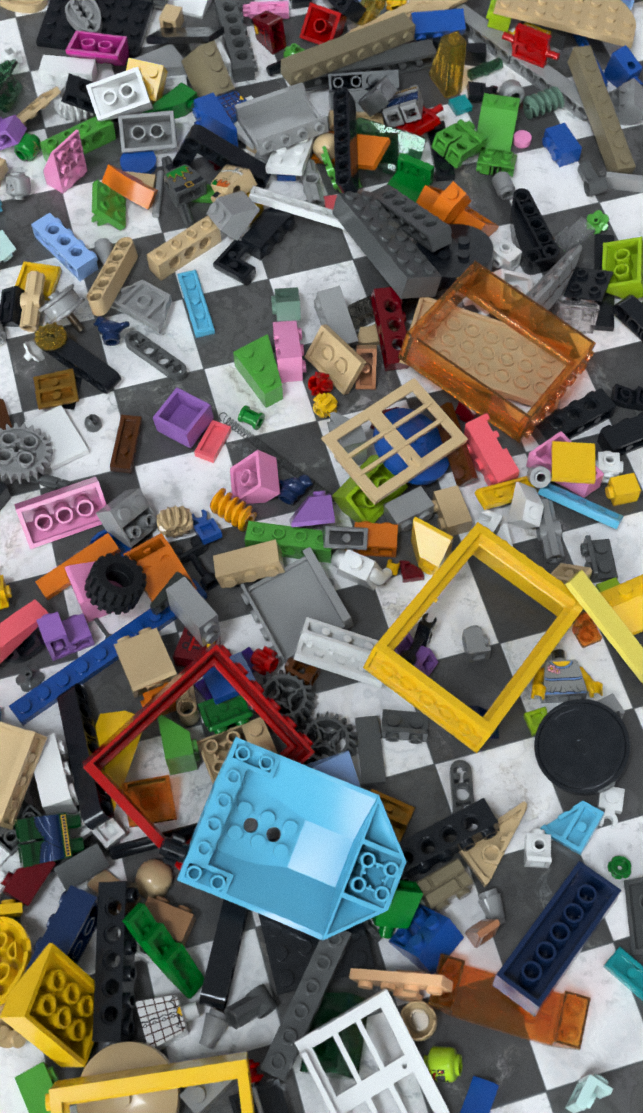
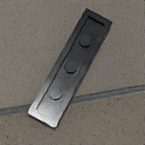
M440 121L441 124L432 131L427 132L436 182L455 180L454 167L445 160V156L442 157L431 147L436 133L446 128L444 121Z

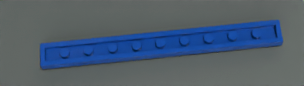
M192 579L193 583L197 588V592L205 600L207 598V593L202 589V587L197 583L195 579ZM170 606L158 615H154L150 608L9 705V708L22 726H24L57 703L58 695L76 683L84 684L117 661L119 658L114 644L118 643V639L128 635L130 638L137 636L140 630L151 627V629L157 628L159 632L176 620V615L171 611Z

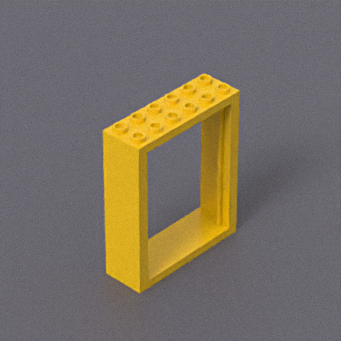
M247 1051L58 1080L49 1089V1094L45 1095L47 1111H51V1113H70L69 1105L238 1079L242 1113H255Z

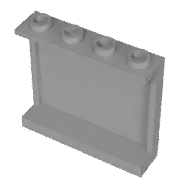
M302 82L234 105L238 123L260 156L329 132L327 116H320L306 97L305 86Z
M311 547L303 550L304 557L284 567V573L274 577H266L245 588L243 583L240 584L244 591L240 595L246 605L251 604L253 610L250 611L256 623L261 622L263 628L259 630L265 641L270 639L273 644L270 649L277 652L275 657H280L283 664L295 655L297 642L306 617L345 630L354 626L351 616Z

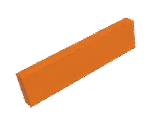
M107 533L35 582L45 598L50 600L71 585L65 567L94 562L102 555L104 557L109 553L115 555V553H119L121 550L110 534Z

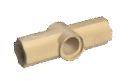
M38 271L27 273L25 292L20 296L22 313L19 327L27 332L38 330L40 318L38 309L45 304L43 294L45 275Z

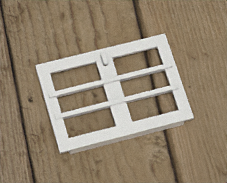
M386 988L294 1042L329 1113H346L366 1101L371 1113H378L371 1097L387 1087L400 1112L408 1113L393 1084L412 1072L433 1112L450 1113ZM381 1008L404 1053L385 1066L361 1021L362 1018ZM353 1023H356L379 1070L362 1080L338 1035V1032ZM332 1036L356 1081L354 1085L337 1095L313 1050V1047Z

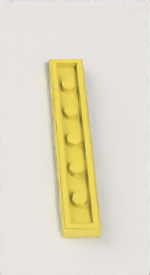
M578 571L565 586L643 684V647L584 571Z

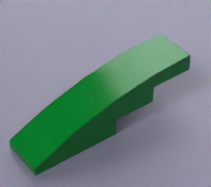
M138 903L122 920L164 975L188 999H191L203 985L204 976L183 944L174 941L163 923L156 922L145 903Z

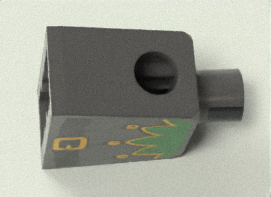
M168 164L164 168V188L176 208L206 195L207 180L190 166L184 164L175 168L173 164Z

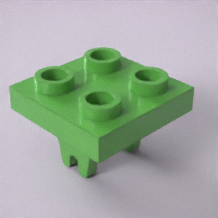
M98 179L92 183V213L95 215L91 218V221H97V226L109 223L120 231L126 227V198Z

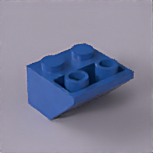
M419 904L410 926L407 929L398 928L389 940V943L419 969L428 974H435L463 940L464 936L448 917Z

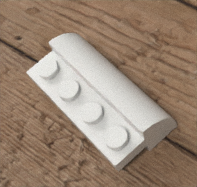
M306 617L295 649L294 660L381 688L383 684L363 668L378 640Z

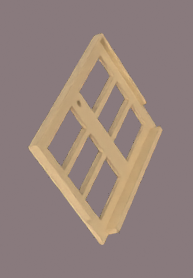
M415 378L321 438L334 454V458L374 505L461 447L468 440ZM413 392L423 405L392 425L382 411ZM428 409L437 420L405 440L397 428ZM369 420L380 433L348 454L338 440ZM441 424L452 438L421 458L410 444ZM384 437L393 449L361 470L352 458ZM398 453L409 467L377 488L366 476V473Z

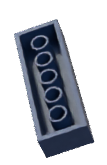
M579 861L498 971L493 986L536 1017L617 901L621 889Z

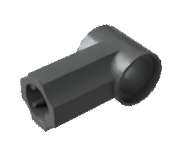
M590 160L583 161L578 166L577 171L584 182L585 194L590 197L606 193L608 183L605 176H600L593 162H590Z
M261 984L251 990L243 999L228 1006L224 1012L229 1026L237 1030L257 1017L258 1019L266 1017L278 1005L266 986Z

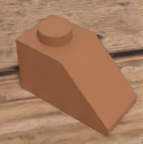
M357 345L356 353L366 361V364L356 380L355 389H376L377 345Z

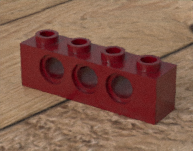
M392 287L373 289L370 298L384 370L408 369V365L399 363L409 332L405 328L406 314L402 312V299ZM385 308H391L393 312H388ZM389 326H394L397 331H392ZM392 345H398L401 350L394 349Z

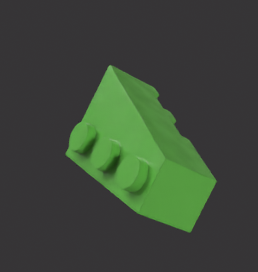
M268 334L233 352L236 369L265 408L283 399L282 382Z

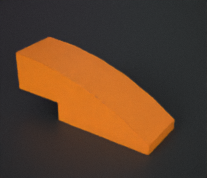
M108 164L101 181L112 190L146 209L151 208L158 192L157 189L143 183L142 180Z

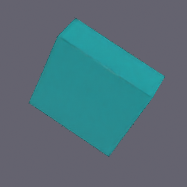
M465 94L448 101V105L456 116L472 111L473 106Z

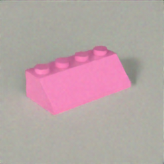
M95 476L14 505L29 547L33 549L102 525L96 513L107 504L99 481Z

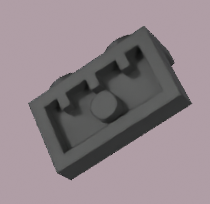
M586 535L584 542L580 545L581 555L585 556L586 562L584 567L592 569L591 582L599 583L615 577L618 578L610 539L591 540V536Z
M383 709L382 739L389 742L406 740L412 744L427 742L428 717L422 712Z

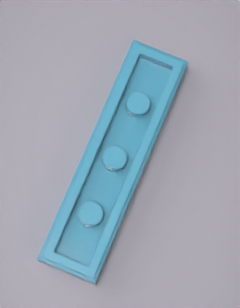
M192 270L177 274L195 337L215 334L197 271Z
M551 483L544 488H540L538 492L539 495L614 529L618 528L624 517Z

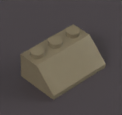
M215 40L196 47L181 61L192 89L197 92L198 98L213 92L218 97L235 91Z

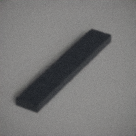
M595 234L594 269L602 270L603 243L614 241V235ZM605 292L602 302L593 301V330H614V295Z

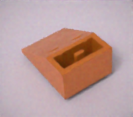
M162 533L123 554V556H129L130 560L134 559L137 561L136 565L143 568L142 573L146 574L145 581H147L144 591L151 601L156 598L177 571L191 580ZM191 580L193 587H194L195 589H197L196 586H195V584H194L193 581Z

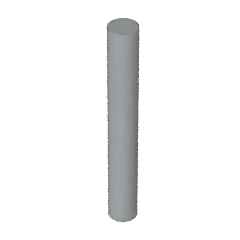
M162 170L157 172L155 189L158 192L154 199L152 211L154 218L160 216L165 174Z

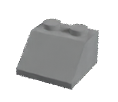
M239 191L218 197L210 205L206 214L220 231L238 241L260 209L244 191Z

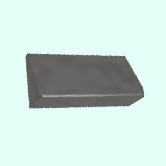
M322 525L324 548L367 550L368 528Z

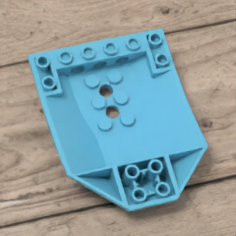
M235 737L195 827L177 880L323 941L388 911L404 870L406 859L378 794ZM248 818H254L257 821V828L253 832H247L244 829V822ZM271 827H277L280 830V838L275 842L269 841L266 836L268 829Z

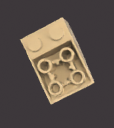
M261 717L197 741L212 784H214L235 737L278 754L265 721Z

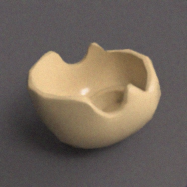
M324 133L319 135L313 143L312 149L314 154L323 162L321 154L324 153L322 147L326 146L330 158L333 159L335 157L334 134Z
M149 859L145 861L136 873L139 894L144 898H148V896L154 899L156 896L164 897L172 884L173 875L171 868L163 863L162 860Z
M420 1000L411 1001L402 1008L400 1016L414 1042L425 1041L434 1034L437 1028V1016L430 1004Z

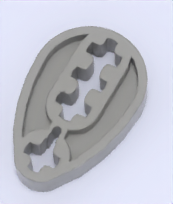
M70 0L66 4L65 13L67 20L75 30L101 33L102 17L95 0ZM78 6L82 7V11L85 13L86 18L83 17L82 12L79 11Z

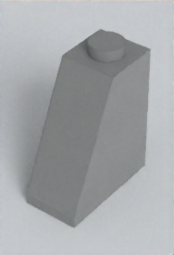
M173 44L165 45L134 58L164 65L168 72L167 76L186 75L181 63L184 58Z

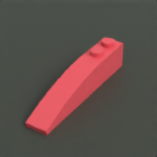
M36 599L0 623V664L39 627L36 620L49 613Z

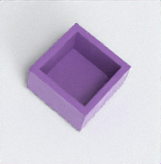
M177 387L153 416L158 432L190 449L214 419L210 404Z

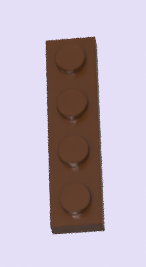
M446 402L440 406L461 430L453 404ZM441 424L437 426L442 443L452 438ZM466 443L447 455L456 484L459 487H464L478 479Z

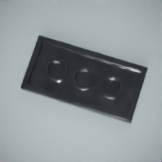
M224 27L160 28L147 36L146 42L147 44H206L214 41L225 32Z

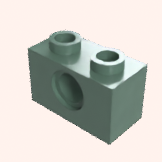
M298 287L275 289V296H271L272 313L277 315V322L301 320Z

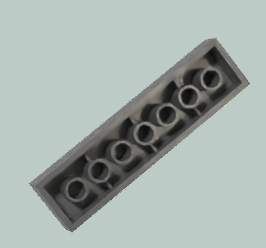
M369 191L337 193L332 212L333 215L401 299L435 297L442 276L373 194Z

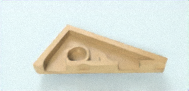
M525 801L497 819L499 831L493 838L489 840L482 839L475 843L476 845L472 849L459 852L484 887L488 886L527 810V803Z

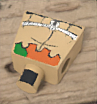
M226 165L211 182V187L214 191V194L211 196L212 202L214 203L218 197L239 191H244L247 194L253 186L257 185L250 169Z

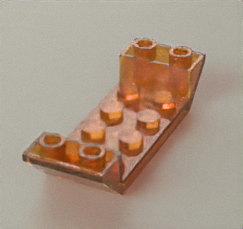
M440 954L436 974L444 975L453 981L452 992H442V995L430 994L429 1006L451 1017L549 1047L572 1050L581 1049L590 997L566 990L563 994L552 992L536 1017H534L493 986L496 974L464 965L465 960Z

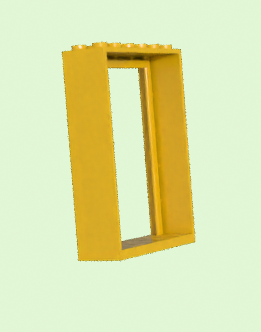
M477 522L376 643L363 668L477 754L578 617L583 607L561 580L555 578L543 567L530 560L525 554L512 547L507 541L491 532L489 528ZM472 555L557 616L483 717L394 651L432 603L438 601L437 597Z

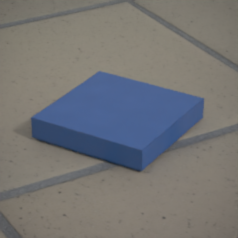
M241 652L229 657L233 663L239 662L248 671L246 677L249 680H256ZM214 666L202 676L215 705L240 695Z

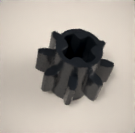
M173 833L171 838L164 837L158 852L159 855L164 856L162 859L163 863L173 867L176 861L183 863L189 845L184 844L185 838L183 836Z

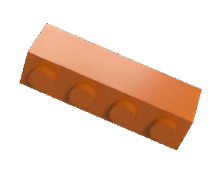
M425 185L416 203L430 211L444 190ZM469 206L450 223L478 228L488 237L499 227Z

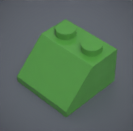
M160 715L158 721L165 760L170 775L198 770L197 761H201L196 739H191L188 730L167 717Z

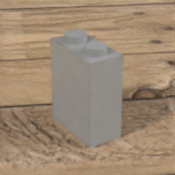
M185 577L168 587L166 592L171 611L202 647L214 643L221 634L217 613Z

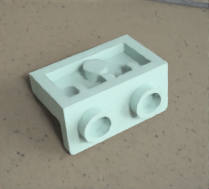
M589 1074L579 1079L565 1108L572 1113L584 1111L586 1107L590 1108L596 1097L601 1099L611 1095L613 1089L608 1086L609 1082L598 1074L592 1076Z

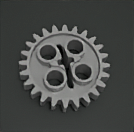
M14 423L13 428H10L8 424H6V430L0 428L1 480L4 482L9 478L10 484H12L15 479H18L19 484H21L22 479L30 482L31 476L38 479V472L44 474V468L50 467L49 462L52 461L53 454L51 441L47 440V434H41V429L34 431V425L26 428L25 423L21 427Z

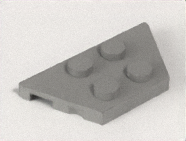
M140 280L131 286L121 288V293H118L112 306L160 332L172 303L171 295L145 280Z

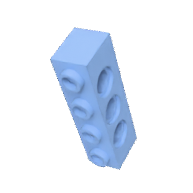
M48 213L31 224L35 238L79 281H82L98 270L96 254L93 251H89L83 241L78 240L69 228L66 229L58 217L55 218L51 213Z

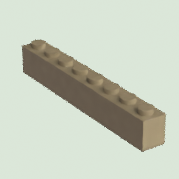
M401 13L281 59V75L290 86L301 82L304 83L414 40L416 25L405 13Z
M591 45L574 47L569 57L568 65L607 172L632 174L636 166Z

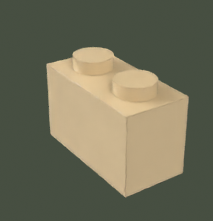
M456 485L434 491L433 500L431 501L434 504L433 513H437L438 516L437 523L439 529L451 536L469 532L472 519L459 486Z

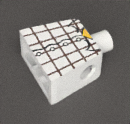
M177 995L136 1002L146 1042L159 1051L187 1036L189 1031L186 1021L200 1017L196 1002L181 1006Z

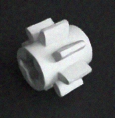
M7 47L4 49V53L0 54L3 66H7L11 70L18 69L20 63H23L21 50H16L15 47Z

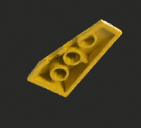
M127 711L100 714L95 726L99 746L135 714ZM142 733L104 767L105 772L121 789L125 783ZM111 798L113 809L115 810L117 803Z

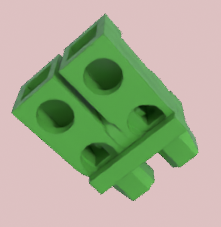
M460 119L457 123L436 133L431 147L442 157L445 156V160L457 169L462 165V162L480 153L488 136L484 132L477 133L474 130V124L470 120L464 122Z

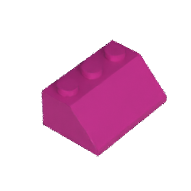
M76 30L66 48V54L70 57L95 59L100 64L108 63L124 66L129 57L128 40L125 36Z

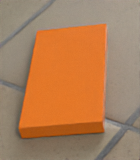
M357 134L358 169L376 170L391 143L389 137ZM315 154L312 155L311 160H314V163L324 164ZM334 157V158L331 159V160H332L333 164L335 165V157Z

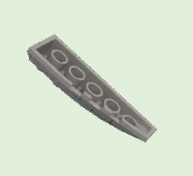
M581 244L568 250L504 316L509 324L533 331L537 327L536 323L542 321L547 316L546 312L562 294L573 274L583 248Z

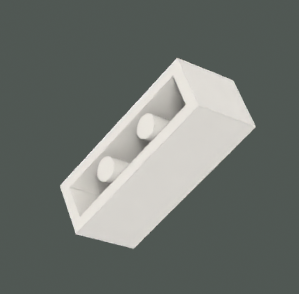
M43 55L39 67L42 84L61 85V83H66L69 73L96 82L98 70L95 59Z

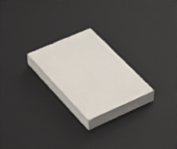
M61 405L24 422L26 428L34 425V431L41 429V434H47V440L51 441L53 452L52 461L49 462L51 471L89 453L87 446Z

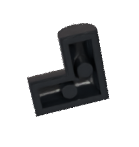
M239 239L238 241L234 240L213 262V267L216 270L246 286L253 281L256 274V267L243 261L251 253L252 248Z

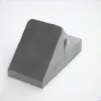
M383 77L358 103L371 117L389 104L388 100L397 92V89L387 77Z

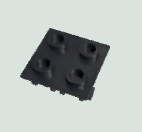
M576 267L563 296L569 298L572 306L579 305L581 299L602 302L614 272Z

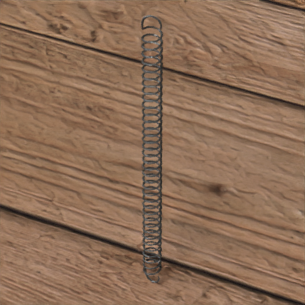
M249 438V440H247V441H249V443H252V445H256V444H257L256 442H255V444H253V442H254L253 440H252V442H250V440H251L250 438ZM279 458L278 465H281V467H284V469H287L288 471V466L287 468H285V464L284 466H282L285 460Z

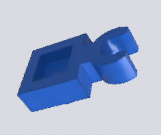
M204 509L201 510L202 517L200 518L192 514L194 531L204 545L223 538L217 523L213 518L208 520L207 512Z

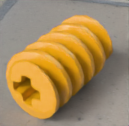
M221 488L214 495L210 503L212 513L218 514L220 518H224L232 526L238 527L240 531H246L248 521H254L257 512L251 513L253 506L249 505L245 509V501L239 503V497L232 499L233 493L229 492L225 495L226 489Z

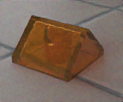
M169 775L121 783L124 793L153 824L177 820L173 786ZM127 815L129 827H137L135 822Z

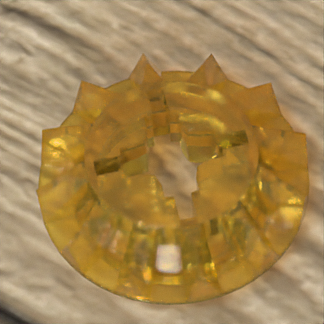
M46 322L45 326H39V330L35 331L34 338L36 345L43 350L58 349L67 339L66 330L62 325H57L56 322L53 324ZM46 333L54 334V338L51 336L47 337Z

